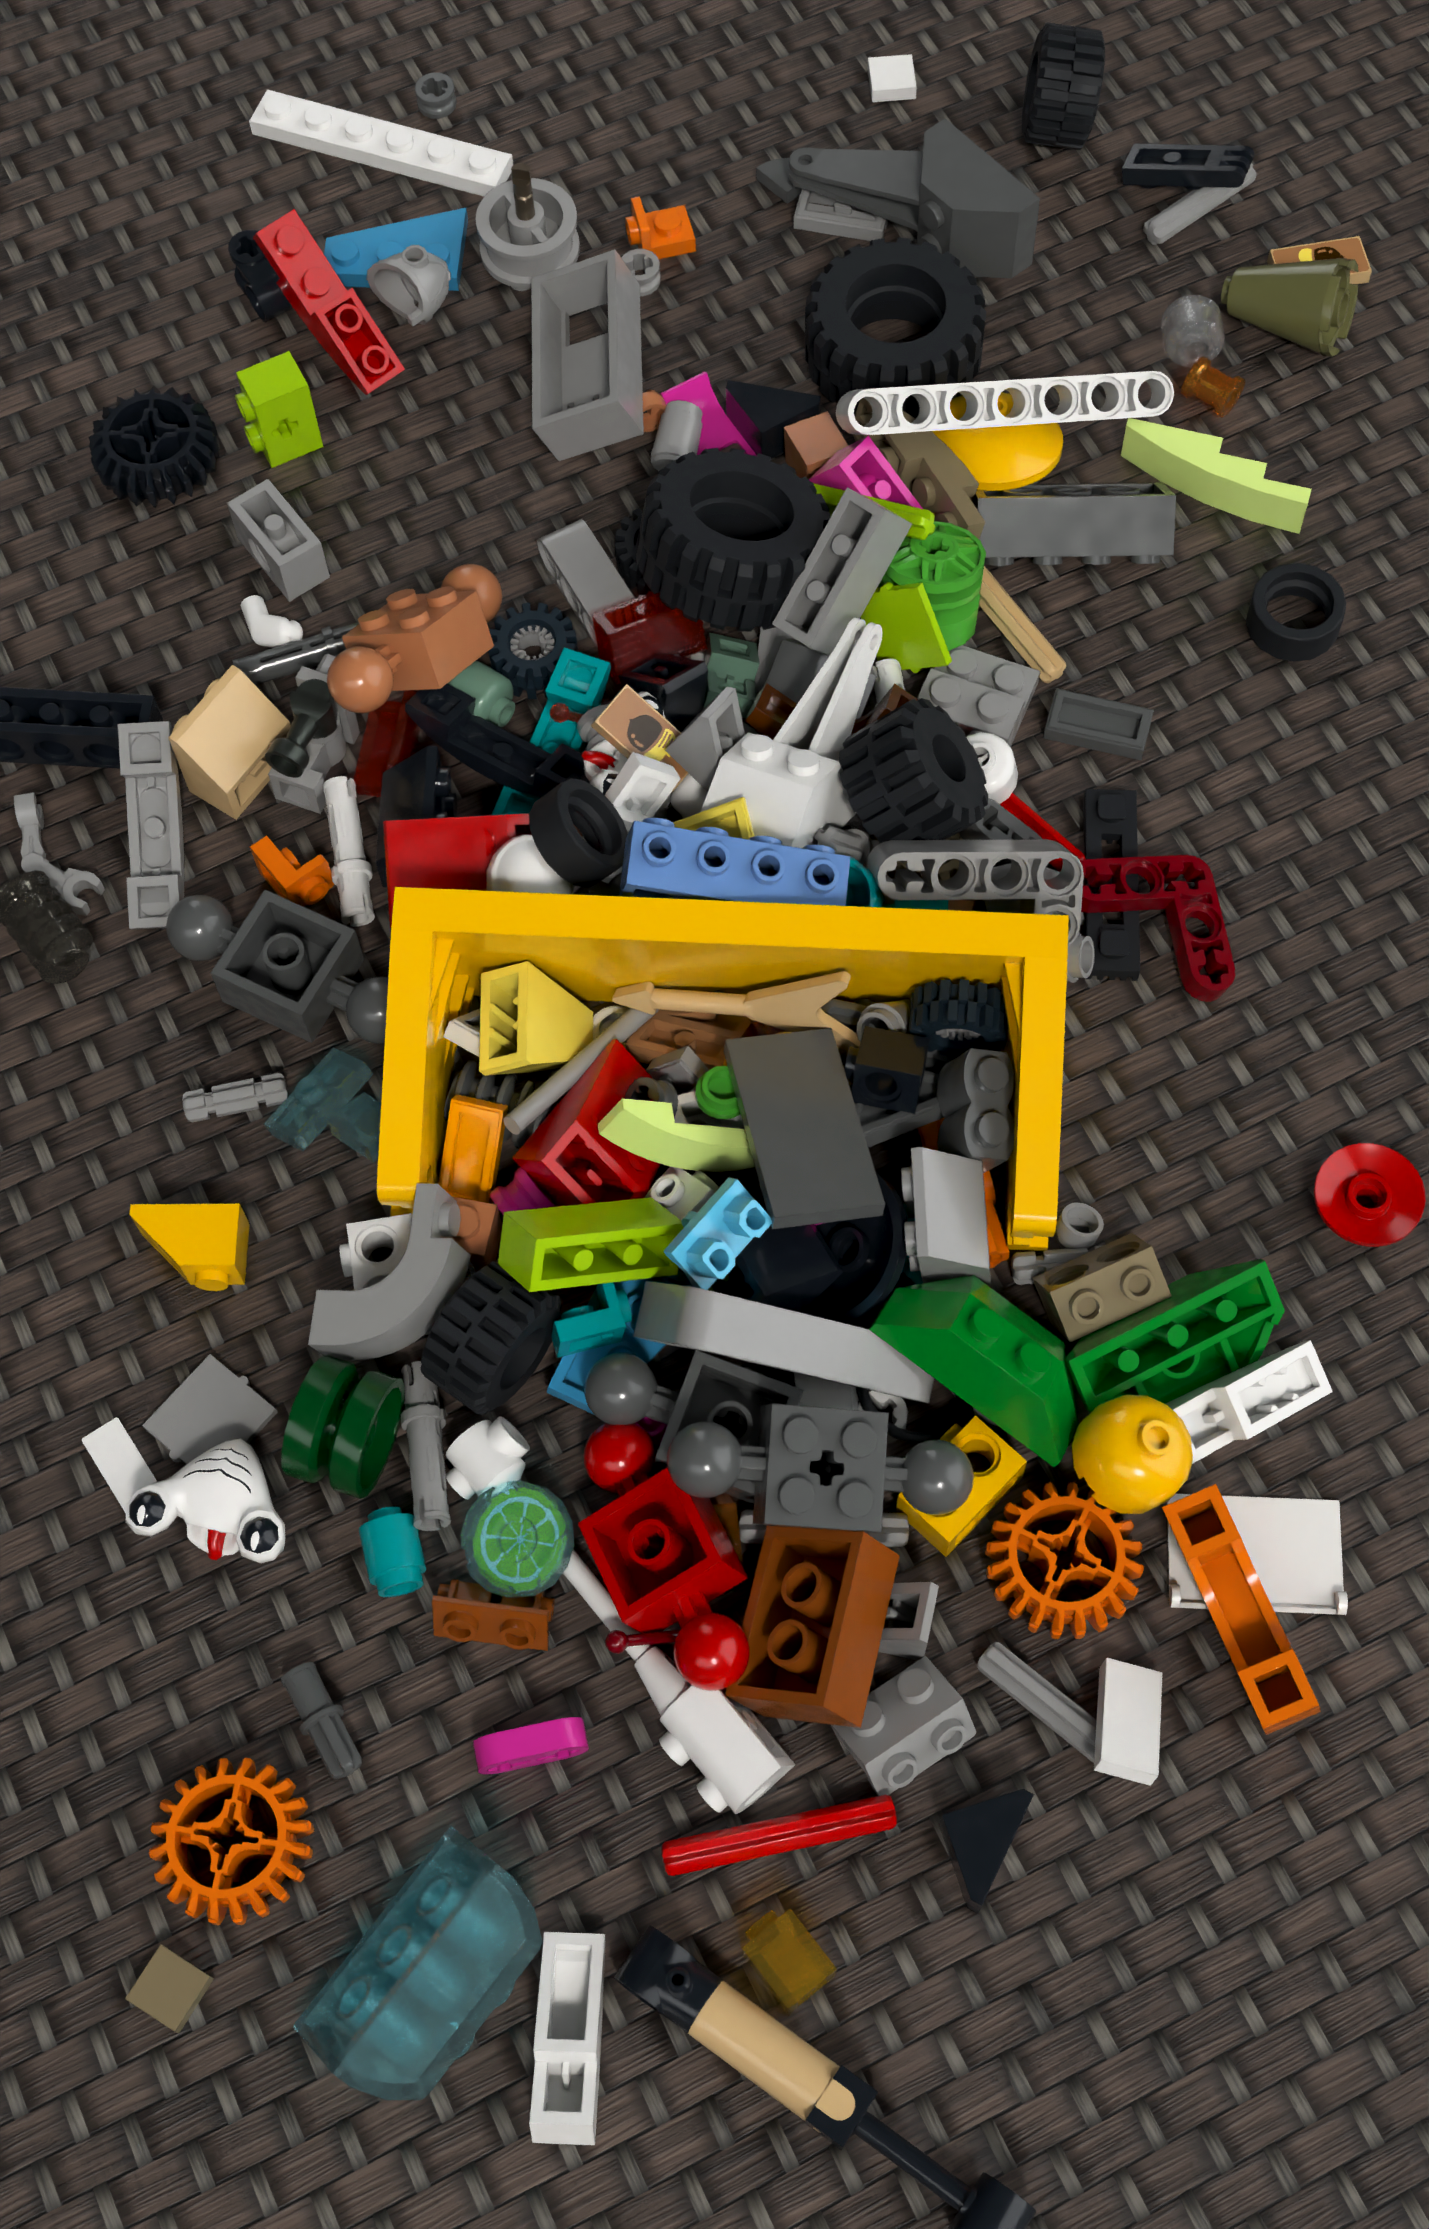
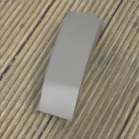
M417 1183L408 1245L401 1261L387 1277L375 1285L360 1290H316L308 1341L310 1347L324 1356L328 1355L341 1360H367L399 1351L414 1343L432 1329L445 1305L464 1283L471 1257L465 1249L452 1239V1236H456L459 1232L461 1221L460 1209L457 1201L439 1184Z

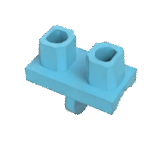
M728 1177L698 1212L689 1211L681 1221L684 1228L663 1252L685 1273L693 1287L708 1290L717 1279L723 1280L735 1266V1258L754 1237H761L772 1224V1220L738 1179Z

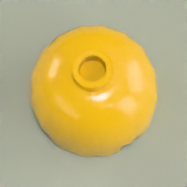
M1123 1395L1100 1404L1078 1425L1072 1443L1073 1465L1078 1478H1085L1088 1486L1095 1492L1091 1496L1100 1505L1120 1514H1143L1168 1502L1188 1480L1193 1462L1191 1436L1183 1420L1168 1405L1147 1395Z

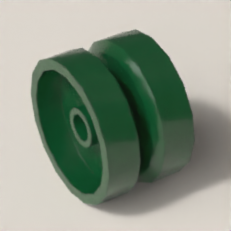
M328 1355L321 1356L311 1366L291 1408L281 1451V1464L284 1473L287 1476L309 1483L319 1482L328 1474L330 1485L334 1491L359 1499L367 1497L383 1473L396 1440L405 1399V1385L402 1379L374 1370L367 1372L359 1380L358 1371L354 1363Z

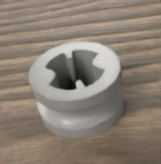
M634 249L625 253L621 258L640 284V296L652 294L659 287L661 280L658 257L652 251L646 249ZM644 270L645 274L635 275V271Z

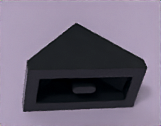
M728 380L726 385L727 417L756 455L760 453L772 459L785 452V426L821 414V396Z
M658 652L618 675L623 687L627 684L636 693L645 691L654 696L660 702L665 718L674 727L689 720L704 709L708 669L704 661Z
M1020 1789L941 1816L939 1827L966 1907L977 1914L979 1913L1034 1796L1033 1793Z

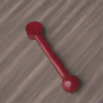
M613 1630L606 1636L605 1645L610 1652L619 1654L629 1646L675 1642L680 1630L626 1635L620 1630Z

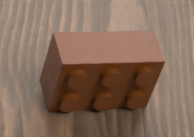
M767 1525L742 1624V1629L748 1638L750 1646L749 1662L741 1678L733 1685L727 1687L725 1696L763 1717L861 1728L900 1555L864 1531Z

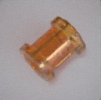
M1202 356L1187 374L1182 385L1181 394L1186 398L1195 396L1214 407L1215 414L1222 418L1228 415L1237 403L1244 389L1245 379L1240 376L1231 378L1212 367L1211 360Z

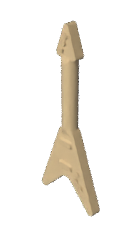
M845 971L748 992L746 995L655 988L652 982H643L617 988L612 998V1001L616 1004L654 1015L657 1009L746 1016L751 1020L788 1032L832 1028L837 1048L846 1051L849 1050L850 1046L860 1047L861 1043L856 1032L821 1009L822 1006L848 987L851 975Z

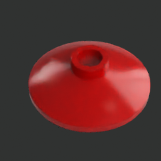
M1358 1143L1337 1150L1324 1161L1314 1183V1200L1322 1220L1335 1234L1361 1246L1381 1247L1402 1240L1415 1229L1425 1209V1188L1416 1168L1400 1153L1378 1144ZM1367 1196L1372 1199L1375 1207L1372 1209L1363 1207L1357 1202L1356 1198Z

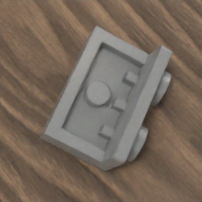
M926 1656L869 1693L861 1728L831 1725L837 1738L866 1773L872 1789L878 1796L889 1795L898 1788L908 1785L917 1775L946 1755L959 1750L965 1742L976 1734V1729L963 1698Z

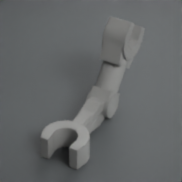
M34 792L15 795V814L23 839L21 846V867L31 881L39 884L44 883L52 887L57 896L75 914L87 916L91 910L88 904L82 899L77 898V896L84 889H92L102 895L105 891L102 882L94 873L68 868L65 872L51 865L46 859V853L41 841L40 829L44 828V815L41 804H36Z

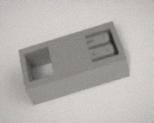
M614 249L531 278L532 429L558 461L643 435L640 284L620 255ZM608 303V333L570 345L569 316Z

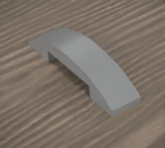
M170 721L118 724L120 775L125 778L131 874V877L126 878L129 929L166 928L170 911L180 900L184 899L182 807L177 759L168 738L172 734Z

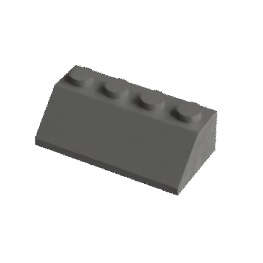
M1163 482L1029 484L1010 490H977L972 502L985 521L979 540L986 551V565L1014 564V557H1033V563L1038 565L1062 564L1063 557L1082 556V563L1093 565L1111 563V556H1131L1130 562L1154 564L1160 562V555H1174L1176 495Z

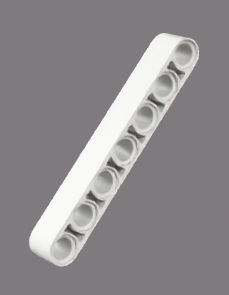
M1157 371L856 389L847 392L840 398L836 408V417L843 430L855 435H880L1153 417L1161 415L1169 409L1173 402L1174 389L1168 376ZM1144 381L1148 383L1152 392L1151 399L1145 407L1138 398L1139 387ZM1098 384L1103 387L1106 394L1105 403L1099 410L1094 407L1091 399L1092 391ZM1051 387L1057 390L1060 398L1059 406L1053 413L1048 411L1044 401L1045 394ZM1004 390L1009 391L1013 398V408L1007 416L1000 413L997 405L998 397ZM957 392L963 395L967 404L966 412L959 420L954 418L950 410L951 399ZM910 395L916 398L920 407L919 415L912 423L905 419L902 412L903 403ZM862 398L870 403L873 411L872 418L865 426L858 424L854 416L855 405Z

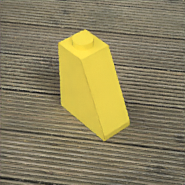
M526 961L481 973L479 1072L483 1075L537 1072L560 1068L593 1041V1011L530 962Z

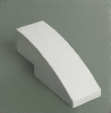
M544 1932L533 2048L535 2065L529 2120L532 2143L595 2145L603 2015L605 1934Z

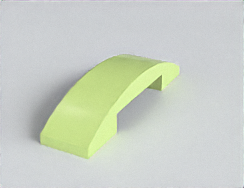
M622 1098L598 1123L599 1134L610 1142L635 1155L666 1166L701 1172L737 1171L755 1167L745 1129L675 1123L672 1103Z

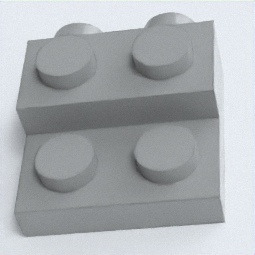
M963 645L950 650L949 654L952 662L948 666L930 668L917 699L930 700L934 707L939 705L949 714L954 723H958L966 737L980 732L991 733L1004 739L1011 748L1039 683L1040 671Z

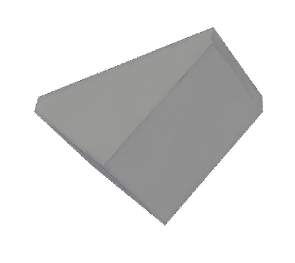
M726 687L687 725L665 750L707 792L721 757L745 735L736 688Z
M932 1582L893 1584L878 1652L917 1661L925 1656L939 1588L938 1585Z

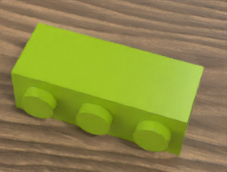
M651 1197L504 1212L498 1264L529 1292L677 1275L679 1267L663 1251L684 1227L679 1218Z

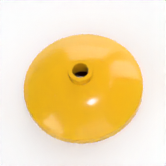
M1001 392L997 405L998 410L1004 416L1011 412L1013 398L1010 393ZM963 395L951 399L950 402L951 413L954 418L959 420L965 414L967 407L966 399ZM1058 423L932 431L965 464L979 483L977 490L1001 491L1032 484L1048 475L1056 467L1063 449V434Z

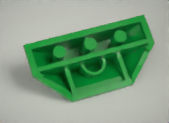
M1258 1259L1188 1274L1168 1285L1172 1297L1081 1337L1066 1356L1065 1361L1085 1409L1092 1412L1100 1404L1123 1395H1147L1166 1404L1203 1385L1258 1361L1267 1345L1274 1324L1278 1325L1285 1312L1266 1262Z
M974 1275L896 1288L890 1294L869 1330L1051 1466H1057L1061 1462L1079 1425L1070 1372L1065 1361L1066 1351L1064 1342Z

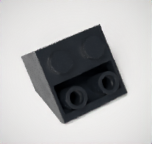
M426 746L383 773L376 850V866L383 887H387L383 821L457 817L456 793H451L450 766H442L438 746Z
M763 1196L755 1198L767 1212ZM811 1224L772 1229L770 1225L760 1238L754 1237L735 1258V1266L723 1280L717 1279L708 1290L801 1313L844 1271L816 1225Z

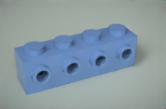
M646 818L642 822L634 821L626 837L619 896L846 906L851 856L835 854V850L828 846L807 845L802 849L784 846L781 840L770 836H754L748 840L730 837L727 831L716 827H700L696 831L676 828L673 822L662 818Z

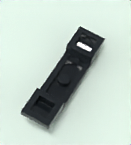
M448 684L444 685L441 689L419 690L405 704V712L440 747L474 771L503 786L541 798L557 785L571 778L590 783L585 775L582 753L561 744L550 754L479 716H474L476 699Z

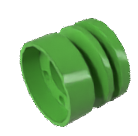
M934 521L935 531L932 535H928L925 540L910 537L904 538L878 587H882L886 582H891L893 586L923 583L948 651L964 645L975 634L980 601L979 592L982 585L986 551L981 541L968 530L951 523Z

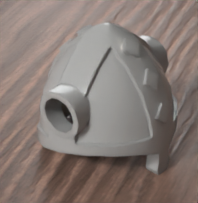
M420 245L406 247L403 252L379 260L367 270V281L374 294L391 310L406 318L412 327L416 324H427L444 302L446 295H448L451 273L446 261L427 252Z

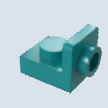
M614 1282L598 1284L596 1293L601 1310L594 1311L593 1306H581L564 1312L561 1315V1320L554 1321L551 1339L557 1358L622 1342L626 1328L625 1323L632 1321L631 1308L624 1289L616 1290Z

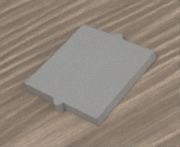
M209 1354L142 1426L170 1450L169 1456L174 1462L182 1461L188 1464L210 1448L228 1440L242 1439L249 1444L278 1412L270 1403L250 1388V1381L246 1376L238 1378L215 1357Z

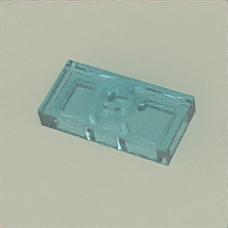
M332 1048L310 1074L298 1082L295 1090L263 1125L272 1136L304 1151L371 1078L373 1073L364 1061Z

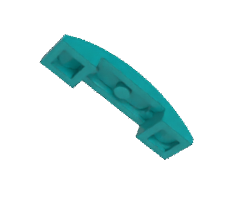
M564 647L545 690L548 698L529 743L550 754L561 744L580 753L584 752L587 743L581 739L577 730V723L588 710L601 705L611 670L610 662ZM504 786L492 815L528 814L534 802L540 798Z

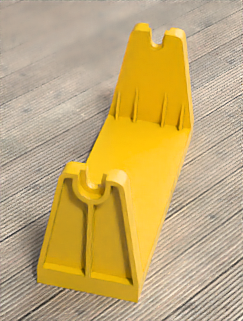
M395 887L390 940L377 1169L378 1200L381 1205H391L390 1217L413 1213L417 1183L438 1184L447 1129V1121L444 1119V1107L452 1084L454 1058L458 1046L444 1038V1033L449 1021L467 1014L473 997L481 996V973L528 961L577 1000L613 1002L612 998L617 988L643 982H652L655 988L704 992L719 990L724 993L746 995L748 992L845 971L851 975L848 987L833 999L855 1003L859 999L867 998L875 1003L911 998V994L914 993L916 987H925V983L931 981L940 985L941 980L950 979L952 984H959L960 979L969 980V985L975 986L978 982L988 984L987 989L993 987L1000 989L1005 1003L1008 1032L1006 1045L1004 1048H1000V1051L1007 1052L1014 1071V1090L1008 1104L1014 1121V1148L1010 1158L1006 1161L1004 1237L1009 1250H1047L1048 1237L1054 1236L1057 1223L1069 915Z

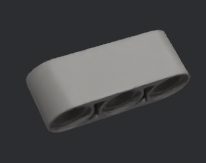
M580 519L537 539L538 550L545 567L599 650L645 629L644 617L636 599L584 520Z

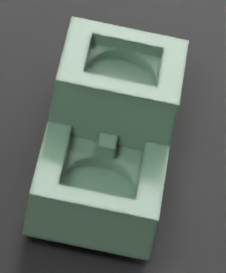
M709 632L705 652L708 677L704 708L726 687L736 688L741 716L747 718L757 696L755 677L760 664L757 643Z

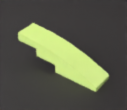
M1128 418L1121 451L1123 458L1160 482L1204 504L1252 522L1297 534L1300 533L1311 494L1310 488L1264 479L1267 463L1220 453L1222 437Z

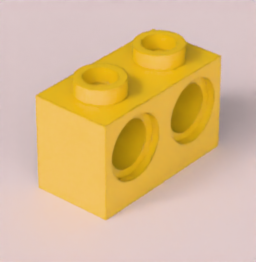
M976 1415L964 1428L956 1423L940 1438V1440L955 1444L965 1454L979 1453L990 1462L991 1467L988 1470L980 1473L973 1472V1488L965 1503L951 1513L929 1515L918 1511L910 1505L902 1492L897 1498L896 1512L906 1514L909 1524L945 1557L958 1546L1021 1480L1027 1461Z

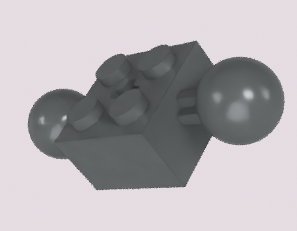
M267 890L263 891L240 928L234 927L232 916L227 907L219 900L207 895L188 896L180 900L170 911L166 923V932L170 944L181 956L194 961H207L222 955L210 973L222 1002L310 1043H313L331 1012L337 1007L346 1012L350 1027L360 1038L370 1043L385 1044L388 977H371L360 983L352 980L365 960L354 929Z
M698 1350L694 1353L680 1393L657 1385L654 1373L648 1364L641 1358L629 1353H613L599 1359L588 1372L584 1385V1394L588 1407L597 1418L607 1424H634L644 1417H648L667 1425L654 1461L655 1467L662 1470L667 1468V1453L673 1438L686 1426L697 1422L722 1424L726 1416L732 1417L737 1420L735 1429L743 1433L742 1437L735 1436L739 1444L758 1446L760 1407L769 1404L798 1406L804 1391ZM823 1454L820 1460L810 1462L809 1466L810 1473L819 1475L820 1485L823 1484L824 1477L830 1476L831 1466L825 1462ZM737 1480L724 1493L754 1504L755 1481Z
M769 1404L760 1407L758 1446L740 1445L736 1437L727 1428L719 1424L697 1422L686 1426L677 1433L667 1453V1467L672 1480L682 1491L694 1497H716L729 1490L737 1480L755 1481L753 1524L882 1532L884 1491L902 1492L909 1504L918 1511L929 1515H944L955 1511L965 1503L974 1483V1473L969 1458L958 1446L948 1441L928 1440L914 1446L905 1457L886 1456L889 1413ZM823 1454L825 1462L831 1466L830 1476L824 1477L823 1484L820 1485L819 1475L810 1473L809 1466L810 1462L820 1460Z

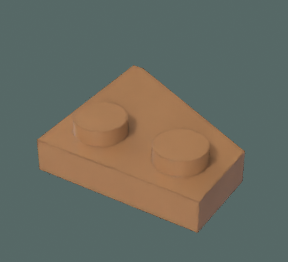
M659 1010L630 1036L625 1045L627 1051L638 1062L650 1064L656 1057L689 1046L710 1070L716 1066H723L725 1061L723 1052L725 1039L755 1036L762 1023L751 1020L746 1016Z

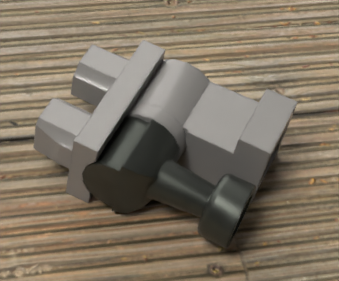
M330 654L323 656L316 670L301 666L295 677L298 688L296 692L291 690L290 694L291 709L294 716L292 725L286 738L275 739L265 754V760L272 767L268 775L275 799L319 814L322 813L326 805L323 784L331 766L339 763L345 756L346 742L354 745L360 734L356 714L339 706L329 692L327 673L330 664L336 657Z

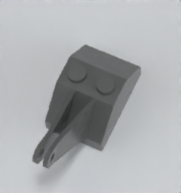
M946 118L924 132L923 151L804 147L795 150L790 155L789 179L794 186L825 195L917 230V245H922L923 241L936 245L938 248L937 252L941 254L948 251L960 260V268L966 266L975 277L1012 279L1032 265L1040 198Z

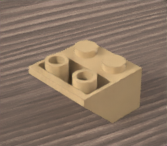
M232 665L220 679H215L208 686L203 699L189 715H184L177 721L172 734L168 738L189 792L237 820L270 781L268 773L272 767L265 760V754L275 739L286 738L291 725L289 720L239 668Z

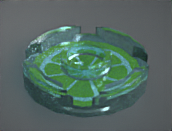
M521 1480L510 1481L496 1488L492 1487L480 1494L467 1511L461 1531V1549H465V1556L468 1561L466 1566L471 1577L485 1590L509 1598L536 1596L553 1586L568 1567L574 1547L573 1521L563 1501L548 1488Z

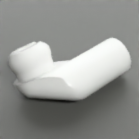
M249 596L241 602L240 606L251 637L256 644L275 648L303 639V629L300 623L295 620L289 621L286 617L269 615L264 599L261 596Z

